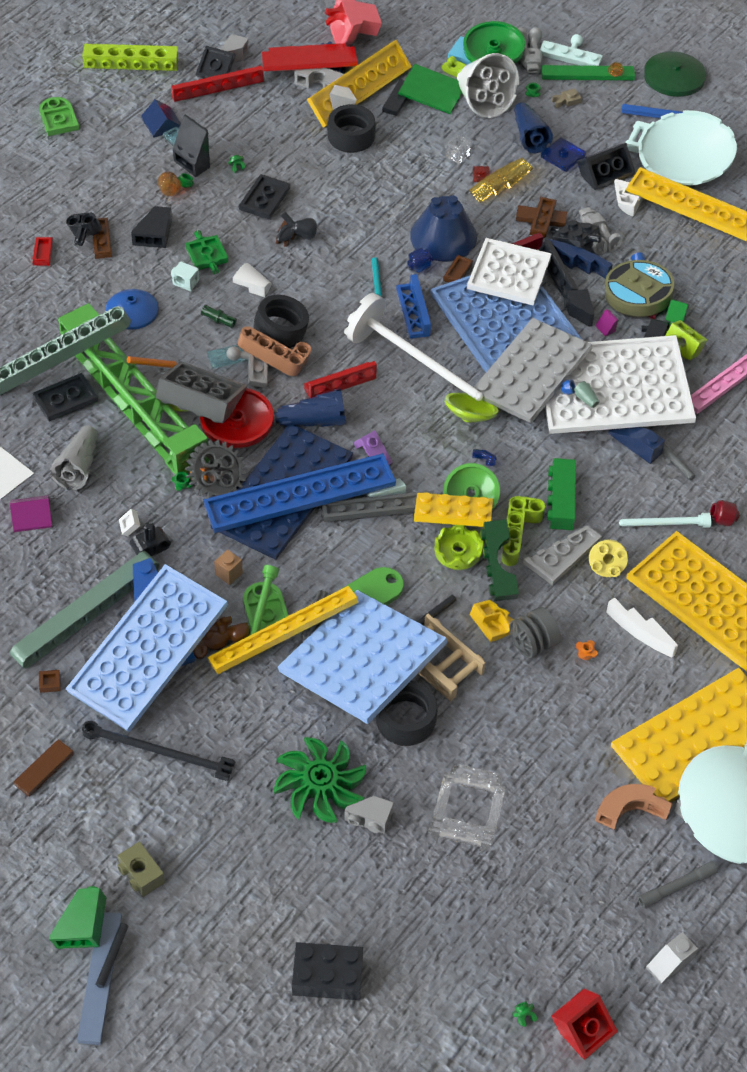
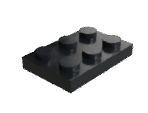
M260 174L239 204V210L270 220L290 190V183Z
M83 373L32 393L34 400L49 422L98 402L97 394Z

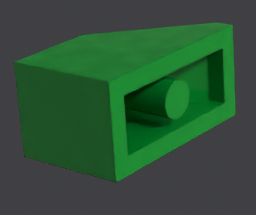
M671 300L665 320L669 321V325L679 320L684 322L690 304Z

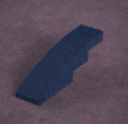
M549 239L564 265L571 270L576 266L587 274L594 271L606 279L607 274L612 269L613 264L598 255L564 242Z

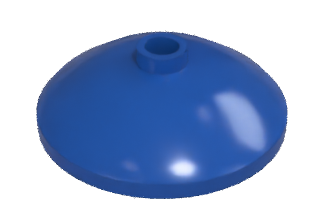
M140 289L120 291L113 295L106 305V311L117 306L124 309L131 319L129 327L126 328L128 330L140 329L151 324L156 319L159 311L158 302L155 297Z

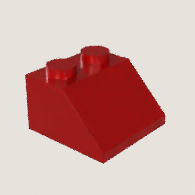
M582 989L551 1015L559 1033L583 1059H587L618 1032L600 995L587 989Z

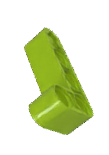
M515 496L510 499L507 515L510 539L503 546L501 558L506 566H515L519 561L524 522L536 524L543 520L545 503L542 500Z

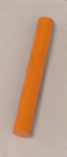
M127 357V363L167 368H173L177 365L176 361Z

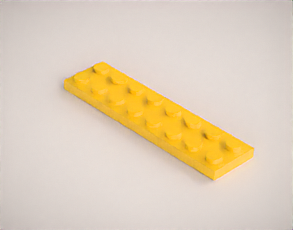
M396 39L309 97L307 101L322 127H325L328 123V117L333 111L329 94L334 85L349 88L357 99L355 103L357 105L412 66Z
M641 167L627 186V192L747 241V211Z

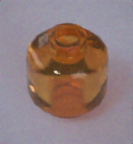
M164 172L158 177L157 185L164 195L174 196L180 191L181 183L174 173Z

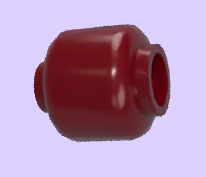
M724 500L717 501L710 509L713 522L723 526L733 525L740 516L736 504Z

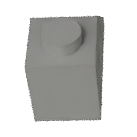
M682 932L664 946L646 966V969L662 985L694 960L698 948Z

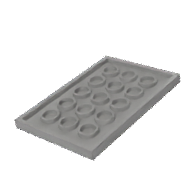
M532 318L474 388L483 394V401L532 423L560 389L561 384L569 378L592 350V344Z

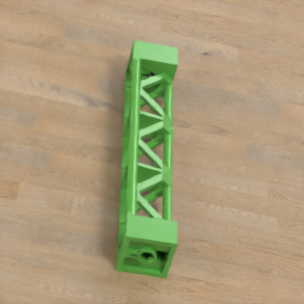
M89 303L58 318L60 334L62 335L99 316V314ZM110 337L105 339L104 342L114 353L100 351V343L84 351L89 357L88 359L82 353L75 355L163 458L175 475L179 472L189 473L190 471H187L186 468L191 465L187 463V460L193 459L190 453L195 452L194 449L200 447V444L205 443L207 445L208 438L198 426L194 424L188 427L169 404H165L155 398L157 390L138 370L136 364L127 363V356ZM99 357L118 361L111 364H105ZM132 375L138 379L145 389L129 386ZM110 384H112L120 394L117 395L116 392L110 387ZM131 393L149 397L143 400H136ZM165 411L178 426L160 423L162 413ZM142 420L149 426L150 431L141 423ZM163 430L177 432V434L168 437ZM161 444H164L165 447L169 448V454L165 451ZM205 457V462H209V458Z

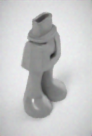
M537 27L529 31L528 42L530 48H528L526 29L517 28L525 39V51L520 62L527 69L528 73H538L543 58L542 52L538 49V42L542 39V31Z
M591 207L583 208L579 211L581 223H591L592 225L599 226L602 241L600 243H592L595 253L605 254L607 248L609 252H613L622 245L623 238L618 233L611 235L607 229V221L599 213L592 210Z

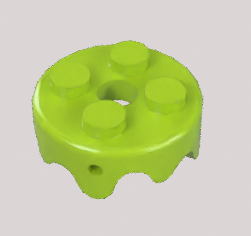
M454 525L450 528H442L438 537H435V555L438 561L445 567L454 570H464L474 566L481 558L483 540L480 539L479 533L476 530L470 531L465 525ZM461 547L463 550L457 552L453 548Z

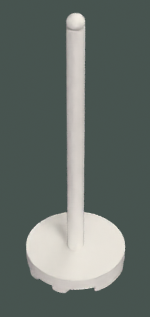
M375 293L368 294L360 301L362 305L357 311L350 314L347 320L350 323L344 330V334L353 343H361L375 330L477 401L483 399V394L379 323L386 308V301L381 296Z

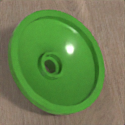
M467 463L456 467L447 476L443 494L492 498L493 511L499 501L500 486L495 474L490 469L481 464ZM470 490L475 491V495L469 496L468 492Z

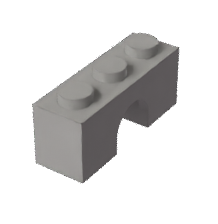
M327 68L297 69L294 71L295 84L309 88L314 83H321L324 88L343 75V73Z

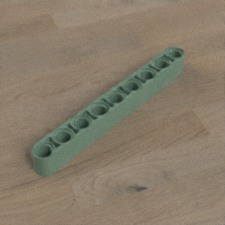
M114 307L0 367V395L129 327L131 319L122 307Z
M146 551L139 553L12 647L10 655L23 668L32 666L134 590V563L152 558L157 571L160 564Z

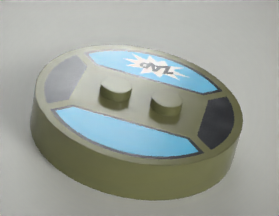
M646 260L627 261L612 268L606 276V301L613 309L622 314L636 317L654 315L666 309L670 305V301L673 300L674 278L665 267L655 262Z

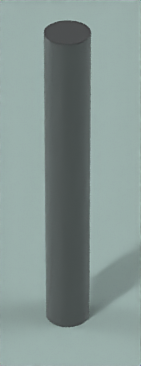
M664 443L662 452L689 480L694 479V473Z

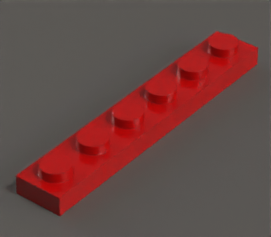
M262 66L172 85V99L174 102L261 83L264 82V69Z

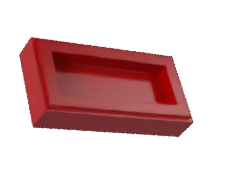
M36 237L32 260L33 266H50L53 237Z

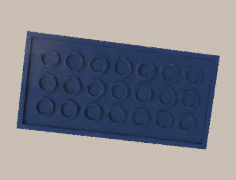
M290 425L286 427L242 483L243 487L238 488V490L347 463L353 458V452L302 428ZM315 507L219 533L276 560Z

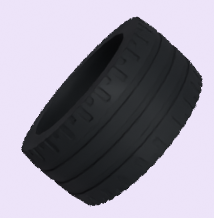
M348 104L337 107L330 113L327 123V134L329 142L334 148L342 152L357 153L368 149L373 144L376 122L373 113L369 109L359 105ZM351 125L358 126L363 129L360 131L351 132L342 130L340 128Z
M271 295L264 298L258 306L254 319V329L284 346L292 348L304 338L309 323V314L306 307L296 299L285 295ZM269 317L284 318L294 326H281L274 323Z
M411 680L375 717L378 730L384 738L394 744L401 746L417 745L425 741L435 728L438 712L437 702L428 687ZM409 701L421 706L427 715L416 724L404 725L392 720L386 713V710L397 702Z

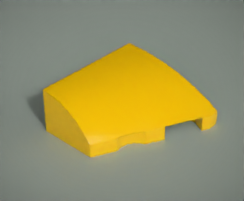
M491 600L473 605L469 615L490 642L510 635L509 624L514 620L509 617L510 612L501 609Z

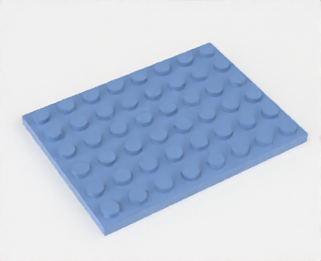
M470 276L432 288L430 292L485 372L490 369L532 318L582 339L542 285L534 306L467 289V284Z

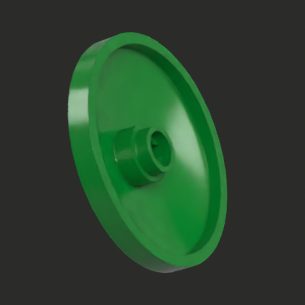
M500 21L483 22L472 27L466 33L463 41V50L470 62L488 54L499 53L508 56L514 63H517L524 54L525 39L520 30L511 24Z

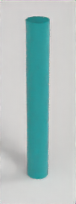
M377 257L372 258L375 294L382 297L379 261Z

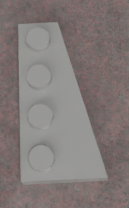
M585 526L568 535L563 541L553 543L548 549H542L531 558L523 559V564L553 586L595 544L601 541L602 536L589 526Z

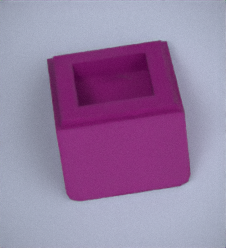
M606 309L598 320L596 327L604 336H608L616 332L618 319Z

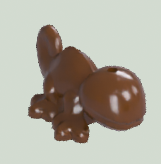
M231 616L217 619L193 650L194 656L202 659L207 655L208 648L220 650L226 646L229 640L236 643L250 635L248 623L244 622L229 626L232 623Z

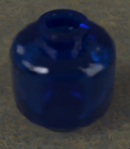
M421 247L409 253L407 264L410 270L414 269L417 273H420L431 267L433 258L428 249L425 250Z

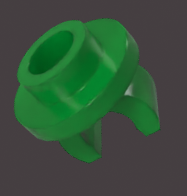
M234 155L230 158L228 164L232 166L234 173L237 172V165L242 170L245 169L243 156Z
M525 1001L515 1006V1011L512 1014L514 1017H518L520 1026H527L524 1020L527 1015H529L531 1021H537L536 1014L531 1011L534 1009L532 1003L528 1004Z

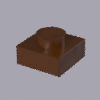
M60 670L39 671L40 693L61 691Z

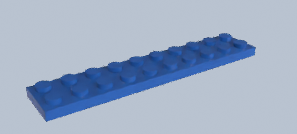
M384 453L203 499L213 531L217 533L396 486V480Z

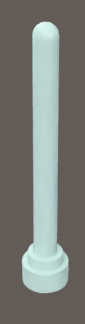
M701 513L697 517L621 519L619 524L620 526L698 524L702 528H710L711 515L710 513Z

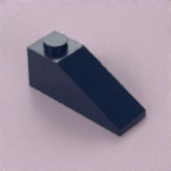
M632 427L610 429L608 431V434L649 464L662 454L665 440L652 430Z

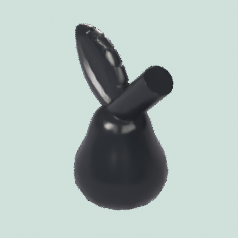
M286 211L280 215L287 225L282 226L278 231L277 240L279 242L289 240L294 233L306 240H311L316 236L317 223L313 218H305L294 222Z

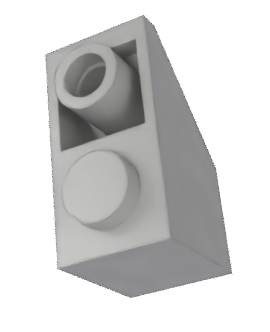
M231 34L225 40L220 50L234 53L236 56L233 63L242 61L249 52L248 38Z
M376 796L369 797L347 806L344 820L353 826H362L368 828L371 832L385 834L393 814L394 802Z

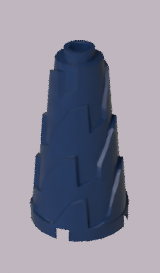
M524 102L518 103L514 108L523 148L528 150L529 153H540L546 150L548 143L551 145L553 140V133L550 127L528 104Z
M335 389L331 392L318 394L316 397L300 400L297 403L281 406V408L277 409L278 412H274L276 423H280V426L283 425L285 427L290 425H304V427L347 425L341 389Z

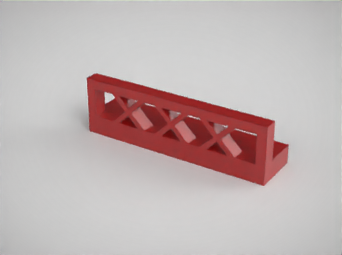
M375 361L367 362L304 383V389L309 398H312L318 394L331 392L335 389L344 390L376 379L377 364Z

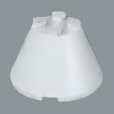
M499 53L488 54L466 65L457 76L459 87L472 111L481 117L494 118L500 116L509 109L516 98L515 92L517 85H519V74L515 63L506 55Z

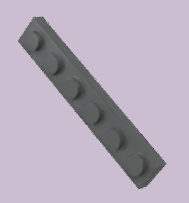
M434 490L340 500L322 505L324 522L415 512L417 493L434 494Z

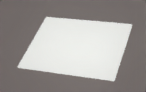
M0 447L1 499L34 474L2 447Z

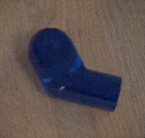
M473 449L472 458L486 459L487 466H495L497 458L494 454L487 450Z

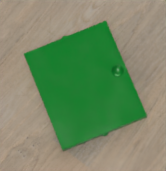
M414 64L398 94L451 114L457 101L460 99L462 91L458 80Z

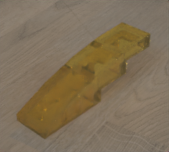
M520 158L482 179L469 191L481 203L489 195L493 194L495 196L505 187L511 188L528 174L533 167L524 158Z

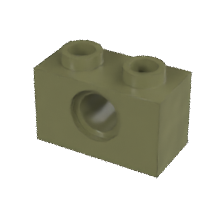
M140 841L118 855L119 864L117 867L123 876H128L130 886L135 892L139 891L142 897L165 883L164 873ZM138 868L144 869L142 872H135Z

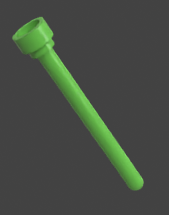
M264 565L262 573L265 580L250 635L259 631L272 581L278 577L280 570L275 566Z

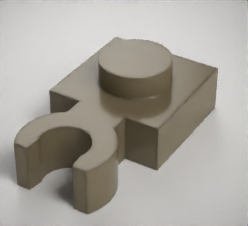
M576 89L563 91L561 95L552 96V102H556V108L561 107L563 104H566L567 107L582 101V97Z

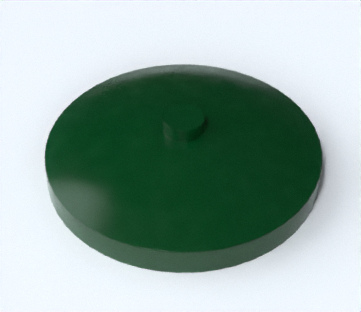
M662 52L652 56L646 62L644 79L652 89L661 94L683 97L701 90L706 80V70L703 64L693 56L681 52Z

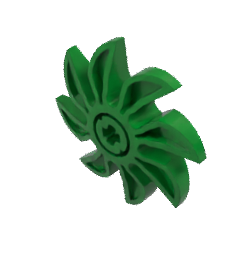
M305 737L304 741L314 761H310L306 754L301 751H289L280 755L276 762L295 770H287L278 777L274 786V795L290 789H296L291 796V811L298 820H300L308 799L314 798V814L325 822L337 823V818L327 798L332 799L333 803L342 809H346L347 806L364 800L365 797L345 789H353L363 781L366 774V765L343 771L349 764L350 751L342 740L333 759L326 761L328 751L326 745L318 739Z

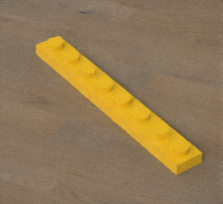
M347 586L208 657L209 663L215 672L220 674L359 603L358 598L350 587Z

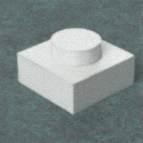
M130 509L119 519L121 532L125 536H129L140 527L136 510Z

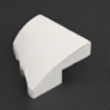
M615 179L614 184L619 208L626 214L634 216L643 198L626 191L630 182Z
M249 263L242 265L233 277V283L248 287L249 293L262 297L266 296L272 286V283Z

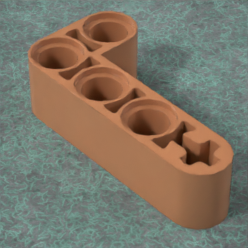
M252 327L242 328L238 339L239 348L289 376H297L306 365L311 352L310 345L305 342H299L291 350Z

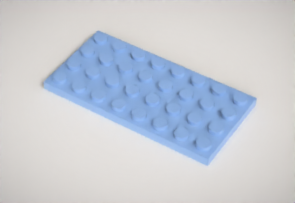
M165 564L67 686V692L130 732L229 605L228 602Z

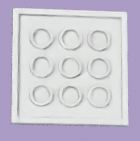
M485 238L468 281L467 289L534 306L551 259V253Z

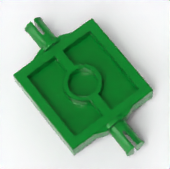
M200 230L198 232L195 231L194 235L197 239L185 243V248L194 267L198 268V270L210 267L213 274H218L219 269L217 265L228 263V256L218 235L203 237Z

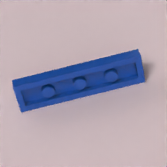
M417 274L410 275L409 284L396 285L409 338L429 337L431 322ZM402 290H411V293L406 295L402 293ZM409 301L413 303L414 306L411 308L405 304ZM412 313L418 316V318L416 320H413L409 318V316ZM416 326L422 331L412 332V329Z

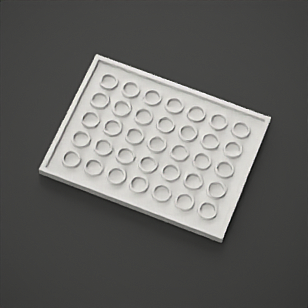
M676 335L588 342L592 344V350L567 380L572 379L575 386L582 381L590 383L600 401L599 404L591 408L579 399L575 393L570 395L564 394L561 391L562 387H560L545 406L550 434L695 423L696 421Z

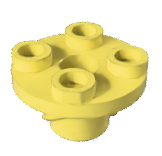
M615 540L598 542L593 546L589 554L591 569L603 577L619 576L628 562V554L625 547Z

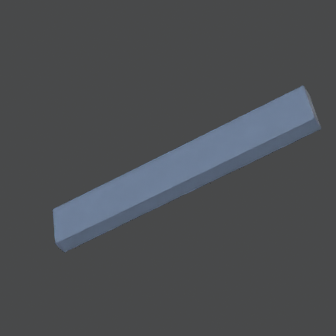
M104 912L99 947H93L77 1042L81 1044L101 1045L114 964L104 988L97 987L95 984L122 921L121 913Z

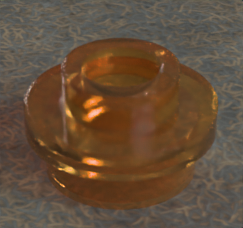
M613 62L609 66L608 72L610 75L617 77L623 74L624 69L621 63Z

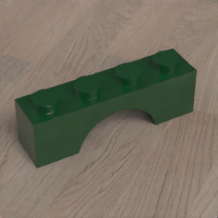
M507 519L484 522L482 529H480L481 540H485L483 556L484 559H488L486 575L491 578L489 594L494 597V602L517 599L519 591L516 575L506 572L500 566L497 559L498 551L510 539Z

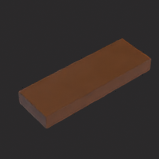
M540 197L529 235L540 232L543 238H546L557 200Z
M518 205L516 221L533 223L537 208ZM554 210L550 226L564 227L567 212Z
M97 218L102 225V230L98 234L93 235L95 259L111 258L112 251L108 218Z
M58 739L13 781L14 785L30 797L74 755L73 750Z

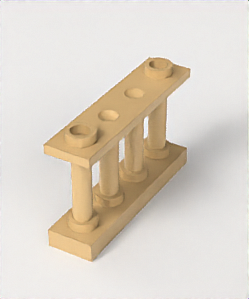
M427 614L424 626L446 637V646L453 653L437 666H433L428 662L418 674L451 702L456 697L457 684L473 670L483 675L486 662H484L480 655H476L444 628L438 619ZM458 658H461L468 664L453 678H447L442 673Z

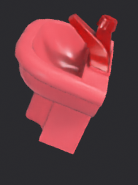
M336 0L334 8H326L325 14L330 16L325 22L327 26L330 25L335 44L346 43V46H349L355 41L358 33L377 36L382 25L376 5L357 2L356 0Z

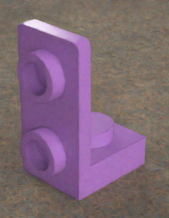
M375 430L353 442L356 449L362 446L368 457L384 453L388 464L392 463Z

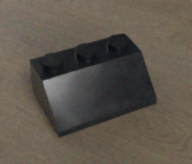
M627 143L618 144L576 160L581 176L594 190L614 183L615 179L622 180L636 174Z

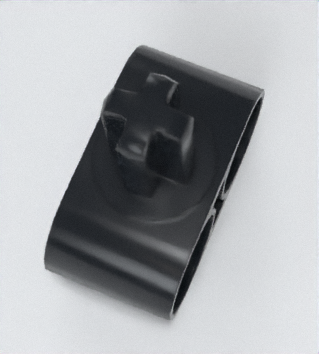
M92 212L73 214L66 220L67 226L73 235L76 236L75 245L83 246L86 236L96 235L102 230V225Z
M149 522L145 523V527H143L144 532L134 536L129 543L136 555L146 551L150 556L167 550L171 545V541L163 529L155 527L153 523L149 524Z

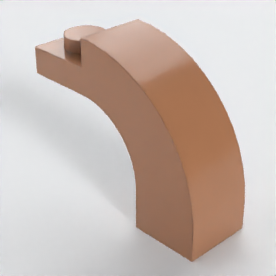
M628 784L614 789L603 799L597 811L595 821L615 829L620 817L625 812L635 809L647 811L667 820L673 803L668 802L663 797L654 796L656 788L652 786Z

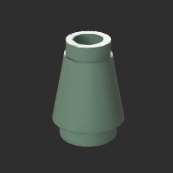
M582 381L574 388L575 395L591 408L599 404L600 401L590 383Z

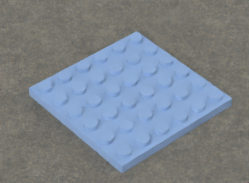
M356 590L354 593L359 603L327 618L311 636L278 666L280 673L369 724L447 644V639Z

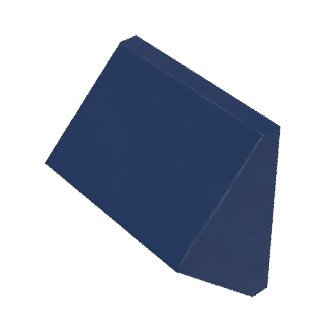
M156 99L141 115L153 138L178 131L181 125L172 108Z

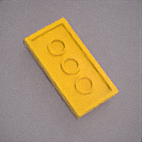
M417 493L414 521L483 527L484 522L491 521L493 499Z

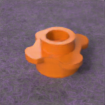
M592 640L583 643L577 642L578 657L583 660L595 658L598 654L594 648L595 642Z

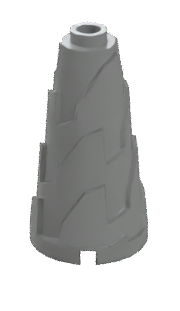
M83 426L77 435H74L69 445L64 448L60 456H57L50 468L52 470L50 475L59 486L65 489L72 486V490H77L86 484L98 436L93 426Z

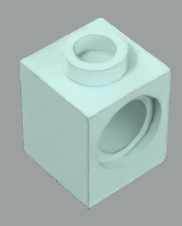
M180 261L171 271L173 285L191 291L199 281L198 268Z

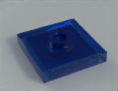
M562 137L541 152V158L565 172L577 164L576 160L586 156V151Z

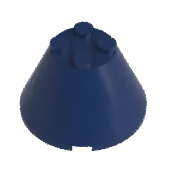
M450 195L431 199V203L413 224L410 240L415 250L421 255L430 256V259L435 261L448 262L454 261L457 255L462 257L469 255V252L476 246L477 232L461 202L458 201L456 196Z

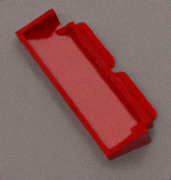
M346 43L269 47V51L262 52V67L264 71L358 65L355 47H347Z

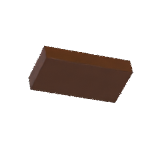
M457 255L443 276V281L450 283L464 278L472 267L473 260Z

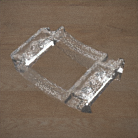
M461 764L453 766L448 773L444 772L428 830L436 843L440 837L480 847L479 854L492 847L506 786H503L501 783L502 778L498 773ZM453 783L494 793L485 827L445 817Z

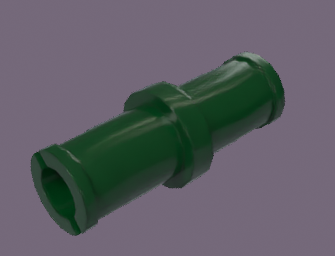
M207 305L203 306L204 308L201 310L202 316L213 319L217 324L222 323L230 328H234L237 318L225 314L223 310H216Z

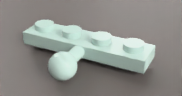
M579 34L572 36L571 47L544 40L540 48L544 57L580 66H600L603 56L577 49L583 43V38Z

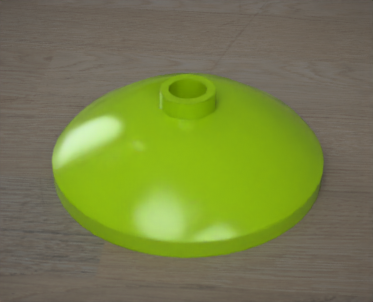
M450 393L445 397V404L448 409L468 423L491 420L498 414L496 406L483 400L477 401L467 393Z

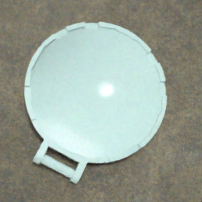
M685 110L683 113L678 114L672 112L661 116L660 120L650 124L636 121L629 140L625 142L629 151L639 153L640 160L648 171L682 185L702 184L719 177L732 165L737 151V143L730 127H726L722 120L716 116L700 111ZM639 132H642L639 141L635 142Z
M746 742L744 747L717 746L698 754L684 770L678 791L681 800L680 809L685 823H688L695 833L694 837L713 854L737 864L747 863Z

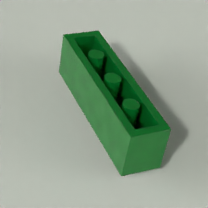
M553 458L552 465L548 467V476L551 477V480H548V491H551V495H548L547 506H551V510L547 511V521H550V529L573 530L575 522L576 460Z

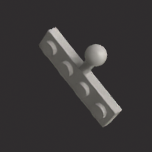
M235 346L228 348L226 352L228 359L232 361L239 358L249 359L248 385L266 388L267 363L248 352L240 351Z

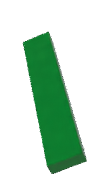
M541 65L542 80H635L634 66Z

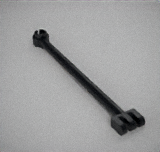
M87 721L82 727V733L87 739L102 737L216 770L215 778L229 781V774L232 773V767L236 763L235 760L223 756L218 763L102 729L95 721Z

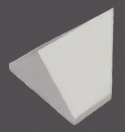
M334 85L329 94L333 110L343 105H355L357 101L351 90L347 87Z

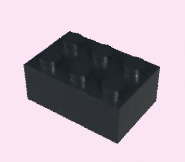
M296 942L292 996L360 1000L363 947Z

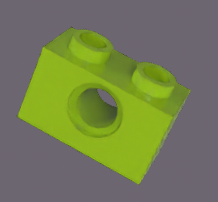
M681 320L672 323L665 335H676L681 356L688 360L698 357L707 342L705 337Z

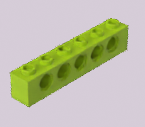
M84 44L82 55L84 68L177 71L179 60L178 46Z

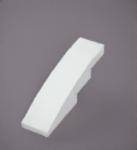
M616 598L608 602L606 612L622 628L651 648L671 658L675 656L678 644L653 618L646 621L634 607L627 611Z

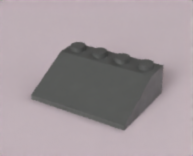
M180 361L159 378L155 398L165 404L178 406L181 410L194 412L197 416L210 418L213 422L224 423L232 414L247 389V385Z

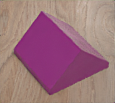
M49 495L10 501L14 532L52 527Z

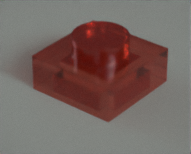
M473 166V182H490L489 166Z

